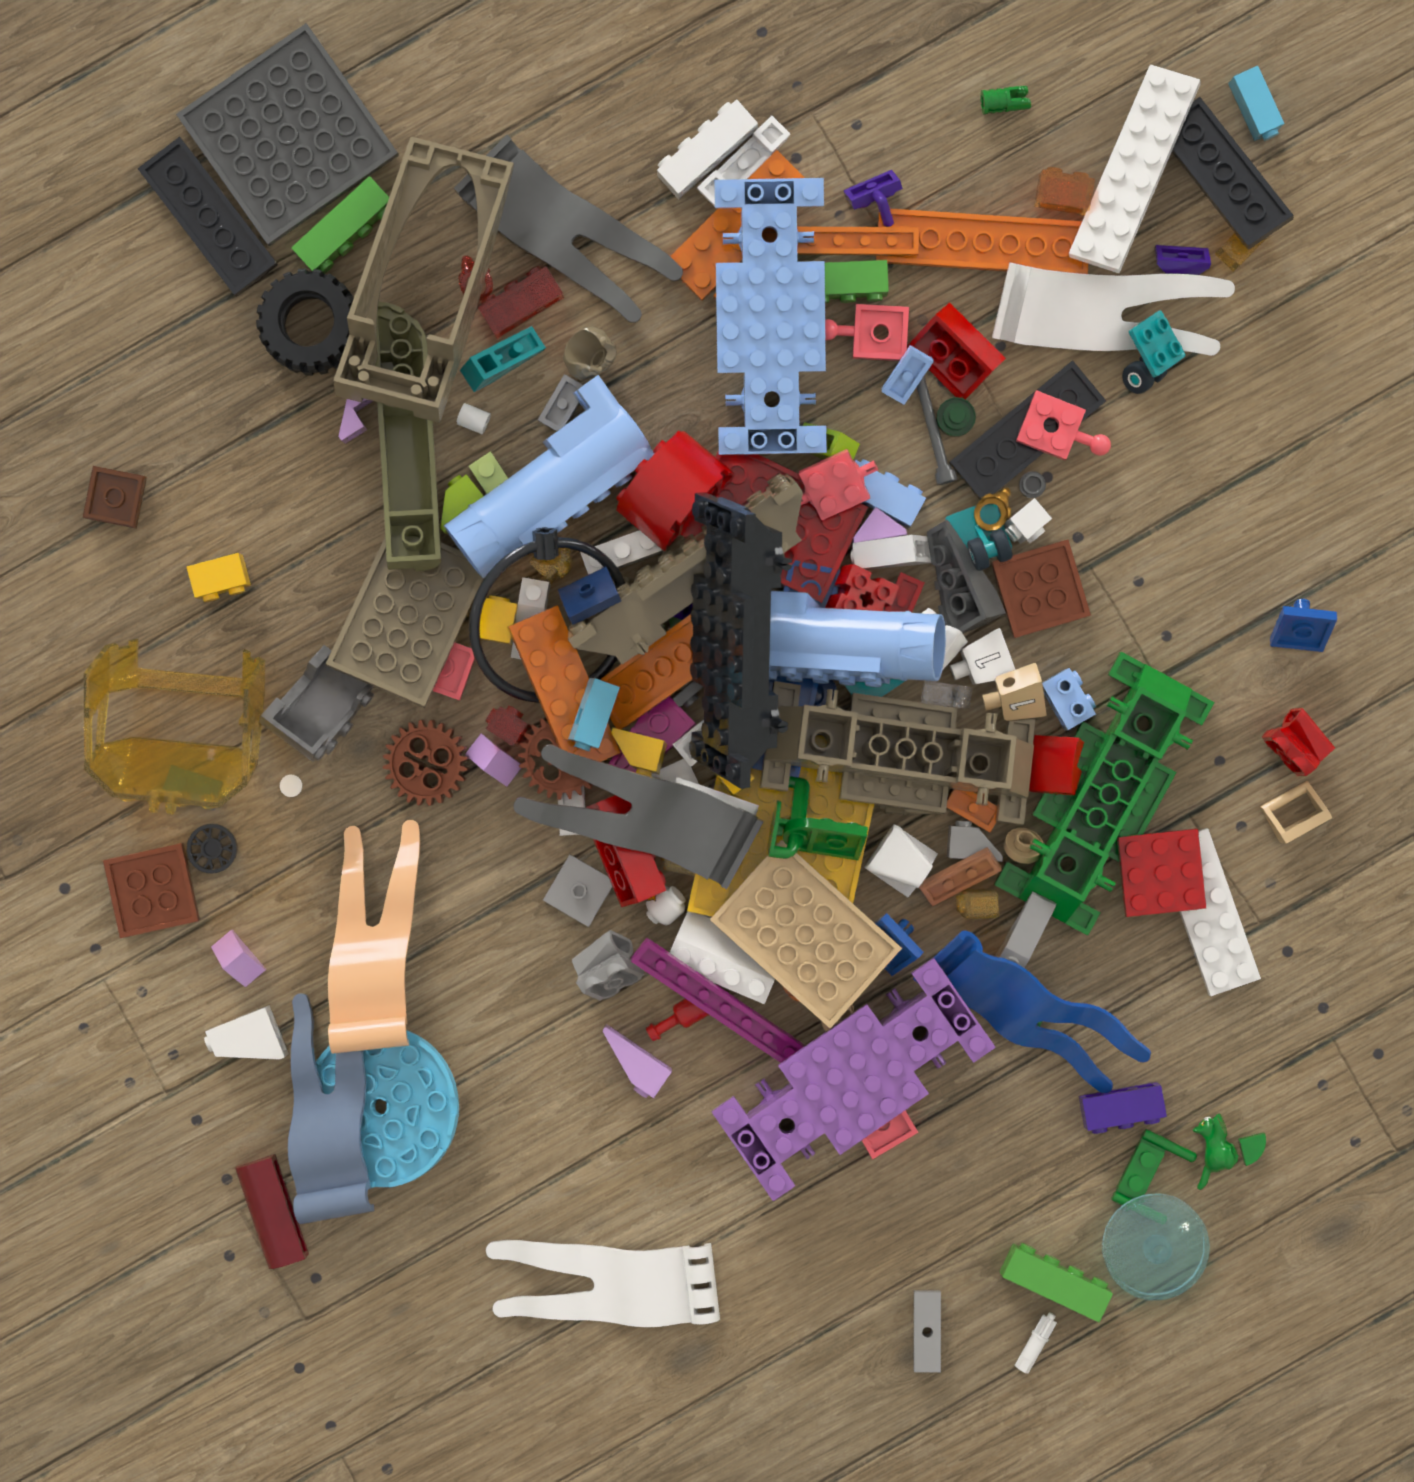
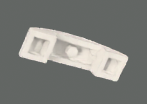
M771 116L725 164L707 177L697 187V190L715 207L714 180L748 179L781 147L791 134Z

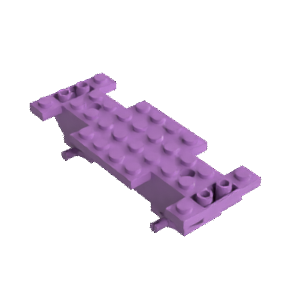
M934 958L911 973L923 989L918 995L903 1001L896 988L891 990L896 1000L890 991L886 993V996L895 1006L889 1015L878 1021L869 1006L865 1004L781 1062L778 1066L790 1083L782 1089L772 1091L765 1079L760 1080L764 1088L759 1082L755 1086L764 1098L759 1105L748 1111V1114H746L734 1096L712 1110V1114L773 1201L795 1187V1183L781 1165L783 1161L801 1150L806 1159H809L810 1155L808 1152L811 1156L815 1154L809 1143L824 1133L839 1155H841L921 1100L929 1093L914 1071L929 1060L933 1061L937 1069L940 1068L941 1065L936 1057L942 1065H945L946 1061L940 1053L958 1041L973 1063L996 1048ZM917 1026L926 1027L927 1033L922 1039L913 1038L912 1032ZM784 1118H790L794 1121V1126L789 1131H783L779 1127L780 1121Z

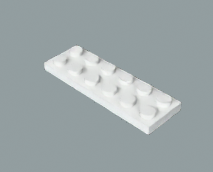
M1205 828L1199 830L1206 909L1179 912L1208 995L1213 996L1261 978L1209 829Z

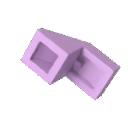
M363 398L361 403L347 399L339 432V438L343 443L346 444L367 431L357 411L373 402L372 400Z

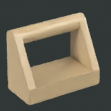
M1308 781L1260 806L1280 843L1284 844L1332 819L1329 810ZM1307 793L1316 811L1283 829L1272 812Z

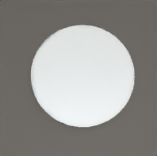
M286 775L280 782V790L287 797L297 796L302 790V782L295 775Z

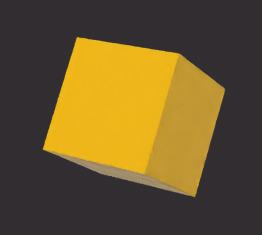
M489 595V598H486L481 613L480 638L482 640L513 645V639L507 627L516 622L518 604L510 603V599Z

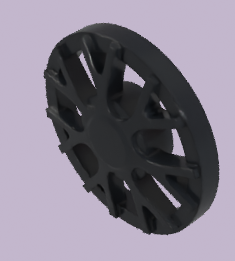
M206 824L197 828L190 835L187 842V855L196 869L204 873H219L229 868L234 862L237 855V842L232 832L226 827L219 824ZM212 828L220 829L218 839L211 837ZM201 831H203L208 838L204 842H202L196 836ZM229 836L231 844L223 847L221 840ZM192 845H201V853L192 854ZM223 850L232 852L229 860L221 856ZM202 856L208 859L204 867L197 863ZM219 858L221 868L214 869L212 859Z

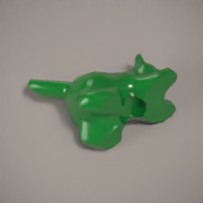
M1220 1113L1213 1117V1119L1205 1117L1193 1129L1195 1133H1199L1205 1139L1206 1143L1205 1166L1197 1186L1198 1190H1202L1208 1184L1212 1172H1220L1224 1169L1230 1170L1238 1161L1239 1155L1235 1145L1226 1140L1227 1128Z

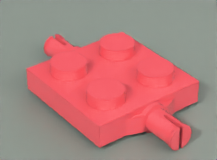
M848 449L800 470L799 475L805 486L801 505L810 502L816 508L821 520H824L870 499L864 477L878 471L875 461L873 460L859 467L853 461Z

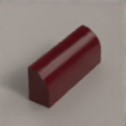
M276 1154L235 1167L268 1268L276 1269L305 1260L309 1252L300 1225L296 1220L294 1207Z

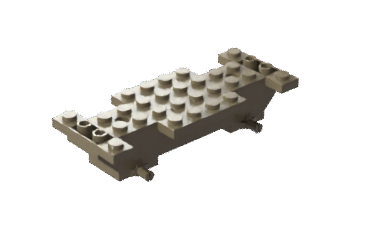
M778 473L767 481L769 485L765 487L766 491L762 493L759 490L747 499L749 503L744 507L755 513L756 517L764 525L782 532L784 555L791 547L802 541L796 533L803 493L798 484L787 473L784 475ZM703 525L701 527L702 532L695 537L693 534H690L679 542L680 547L672 552L669 549L657 557L659 561L652 567L647 564L635 573L637 576L634 578L633 584L629 586L628 583H625L617 588L622 600L621 602L572 625L570 622L568 624V640L574 649L614 655L621 664H624L637 654L644 655L645 652L647 653L650 645L667 634L663 623L693 603L691 585L693 584L694 574L704 573V564L706 562L704 537L707 535V526Z
M773 682L772 692L778 694L779 717L788 723V730L784 733L778 731L777 748L767 749L764 753L760 788L787 792L791 766L818 769L817 782L827 783L828 771L842 773L840 800L945 814L949 789L977 792L976 804L983 806L988 805V794L997 795L996 822L1024 825L1034 749L1035 720L1019 719L1007 721L1006 732L1003 734L996 730L998 715L986 713L984 729L973 730L964 728L960 730L955 729L958 708L853 693L851 695L850 711H845L836 707L839 691H833V689H827L826 705L818 707L810 705L798 706L801 685ZM816 735L825 737L827 741L825 748H820L816 745ZM974 758L982 761V771H978L973 767L972 761Z

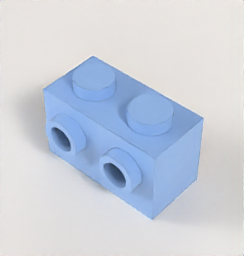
M1070 668L1064 669L1042 682L1044 696L1064 730H1069L1096 714L1093 710L1096 705L1089 694H1084L1080 687L1083 684L1080 676L1075 670L1072 672Z

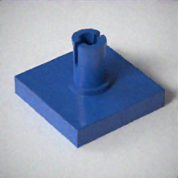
M1307 599L1296 600L1294 607L1283 606L1270 637V646L1323 652L1337 622V612L1310 609V601Z
M886 913L874 922L902 948L885 967V970L891 976L901 971L923 954V951L909 937L914 931L913 925L911 924L907 929L905 928L909 923L908 920L901 919L897 924Z

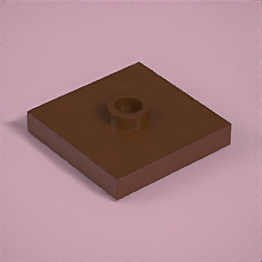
M93 466L82 518L137 529L147 477Z

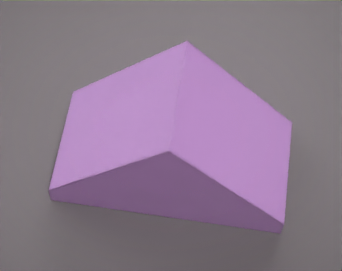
M875 507L853 537L852 543L906 536L907 532L903 526Z
M482 733L465 753L483 771L505 786L510 784L521 769L519 768L521 763Z
M230 930L211 946L223 970L244 987H247L266 970L233 930Z

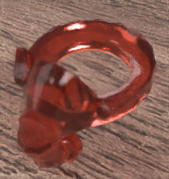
M468 255L462 257V271L458 276L463 294L465 293L466 283L475 263ZM489 268L485 277L486 289L480 295L479 301L488 298L493 290V280L490 276Z

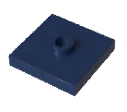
M607 567L558 589L572 625L622 601Z

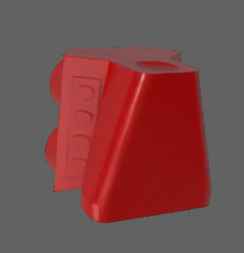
M1292 708L1285 716L1282 727L1267 730L1262 736L1267 746L1281 758L1283 763L1296 776H1307L1312 773L1320 762L1335 749L1334 745L1303 708Z

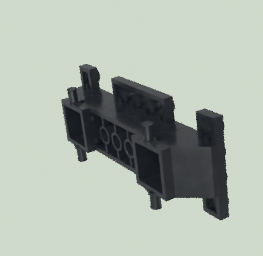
M705 492L695 493L692 513L695 521L707 526V535L704 537L706 549L704 573L694 574L693 584L691 585L693 610L691 611L693 636L690 640V646L693 656L690 674L693 681L704 687V696L702 698L704 723H702L701 731L691 733L689 752L691 758L738 788H749L751 768L767 749L777 748L778 731L784 733L788 730V723L779 717L778 694L769 690L771 588L781 587L782 569L790 570L792 565L789 563H792V560L785 558L783 555L782 532L764 525L756 517V514L752 513L747 507Z

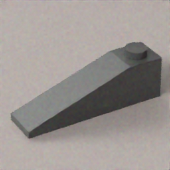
M948 520L943 521L927 531L931 563L935 566L937 581H934L935 590H939L941 605L938 606L939 614L944 617L945 626L956 628L964 634L1006 614L995 587L983 570L978 571L975 568L968 548Z

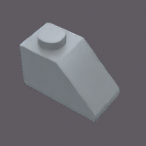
M956 821L955 826L949 825L948 858L965 859L988 847L997 861L1003 862V856L980 829L971 827L972 822Z

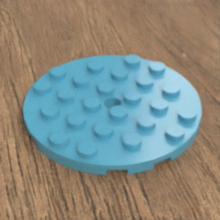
M408 1030L406 1032L409 1046L363 1050L366 1073V1099L361 1124V1145L372 1188L395 1187L423 1176L444 1156L453 1140L458 1124V1091L448 1064L428 1041ZM330 1046L327 1047L316 1061L322 1090L325 1094L332 1093L335 1087L336 1053H331ZM378 1099L387 1102V1109L384 1114L376 1111L375 1103Z

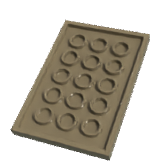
M384 538L330 653L326 666L425 708L484 578L476 572L460 550L441 542V563L437 567L418 572L415 571V568L388 570L386 541Z

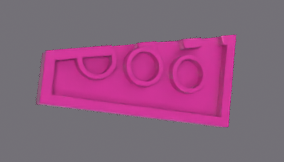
M668 697L641 716L629 732L664 740L667 743L666 754L677 740L697 724L671 697ZM619 748L621 753L613 756L609 765L636 773L637 769L630 766L622 750Z

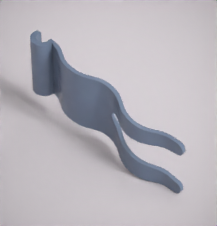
M299 993L292 1000L294 1030L291 1044V1077L294 1091V1106L288 1137V1159L297 1191L293 1203L296 1220L299 1224L373 1212L375 1211L374 1204H370L368 1200V1189H371L361 1145V1124L366 1099L363 1051L336 1053L334 1091L330 1094H325L322 1090L315 1061L313 1044L314 1018L308 995Z

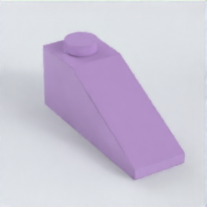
M606 1024L603 1028V1033L629 1080L635 1085L634 1090L645 1098L648 1095L654 1098L671 1074L672 1068Z

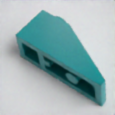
M530 326L470 357L460 369V372L473 392H476L541 353L546 347L534 328Z

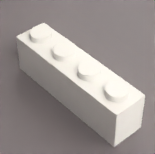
M735 100L732 104L729 102L724 104L717 112L719 115L712 122L710 120L705 121L698 128L697 131L699 133L694 138H686L678 146L679 151L672 157L667 155L659 162L657 176L678 200L758 129L757 121L738 100Z

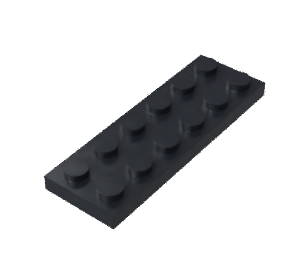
M1199 97L1194 100L1172 153L1249 250L1292 221L1294 215L1202 98Z
M180 136L138 168L236 297L278 265Z
M1073 360L1037 389L1039 392L1085 409L1082 421L1106 402L1104 397ZM1035 392L949 462L979 500L986 494H995L1044 453L1016 442ZM1048 418L1044 421V429L1047 432L1054 433L1057 431L1058 424L1054 419Z

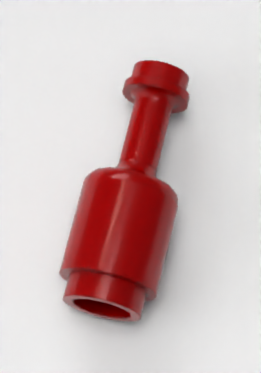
M683 999L673 1006L674 1013L672 1016L656 1025L650 1023L646 1027V1031L654 1042L657 1039L660 1040V1035L672 1027L680 1024L684 1028H688L709 1016V1014L687 999Z

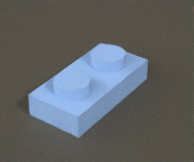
M910 345L881 388L882 393L905 405L932 365L933 358Z

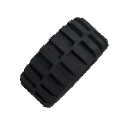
M306 268L298 269L296 274L291 272L283 274L284 279L281 281L275 279L271 283L273 288L269 292L265 290L261 296L264 301L262 305H258L256 312L259 315V319L256 320V327L260 331L259 338L266 347V351L283 367L285 366L295 373L302 372L305 375L313 376L314 373L318 372L321 375L329 373L328 369L333 367L338 369L349 337L347 317L354 299L353 295L336 277L331 274L326 275L321 270L314 269L313 272H308ZM306 299H319L325 302L333 312V328L328 337L321 343L308 347L300 346L293 342L286 332L287 316L290 310L299 302Z

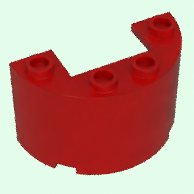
M677 431L667 442L664 440L660 441L653 450L654 455L648 461L644 459L635 469L637 475L629 486L625 487L616 497V500L619 501L616 511L664 552L682 533L683 524L692 516V504L695 502V493L705 492L711 495L714 492L718 494L735 476L731 469L685 431Z

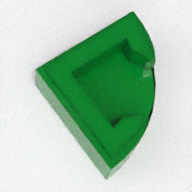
M1264 1132L1238 1139L1244 1165L1248 1166L1256 1162L1263 1154L1266 1146V1134Z

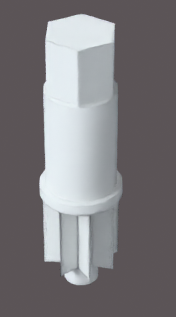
M1049 1312L1047 1316L1043 1314L1035 1330H1032V1335L1015 1364L1022 1372H1030L1045 1343L1049 1341L1048 1338L1057 1324L1054 1321L1056 1316L1053 1313Z

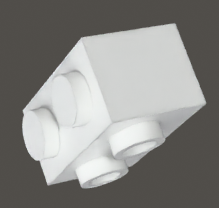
M1034 498L1005 522L1006 529L1004 531L1013 542L1018 541L1021 544L1027 540L1030 544L1045 532L1043 526L1052 518Z

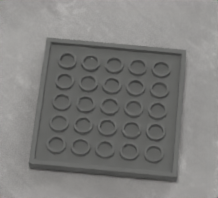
M307 23L176 114L268 246L274 244L399 156L394 146Z

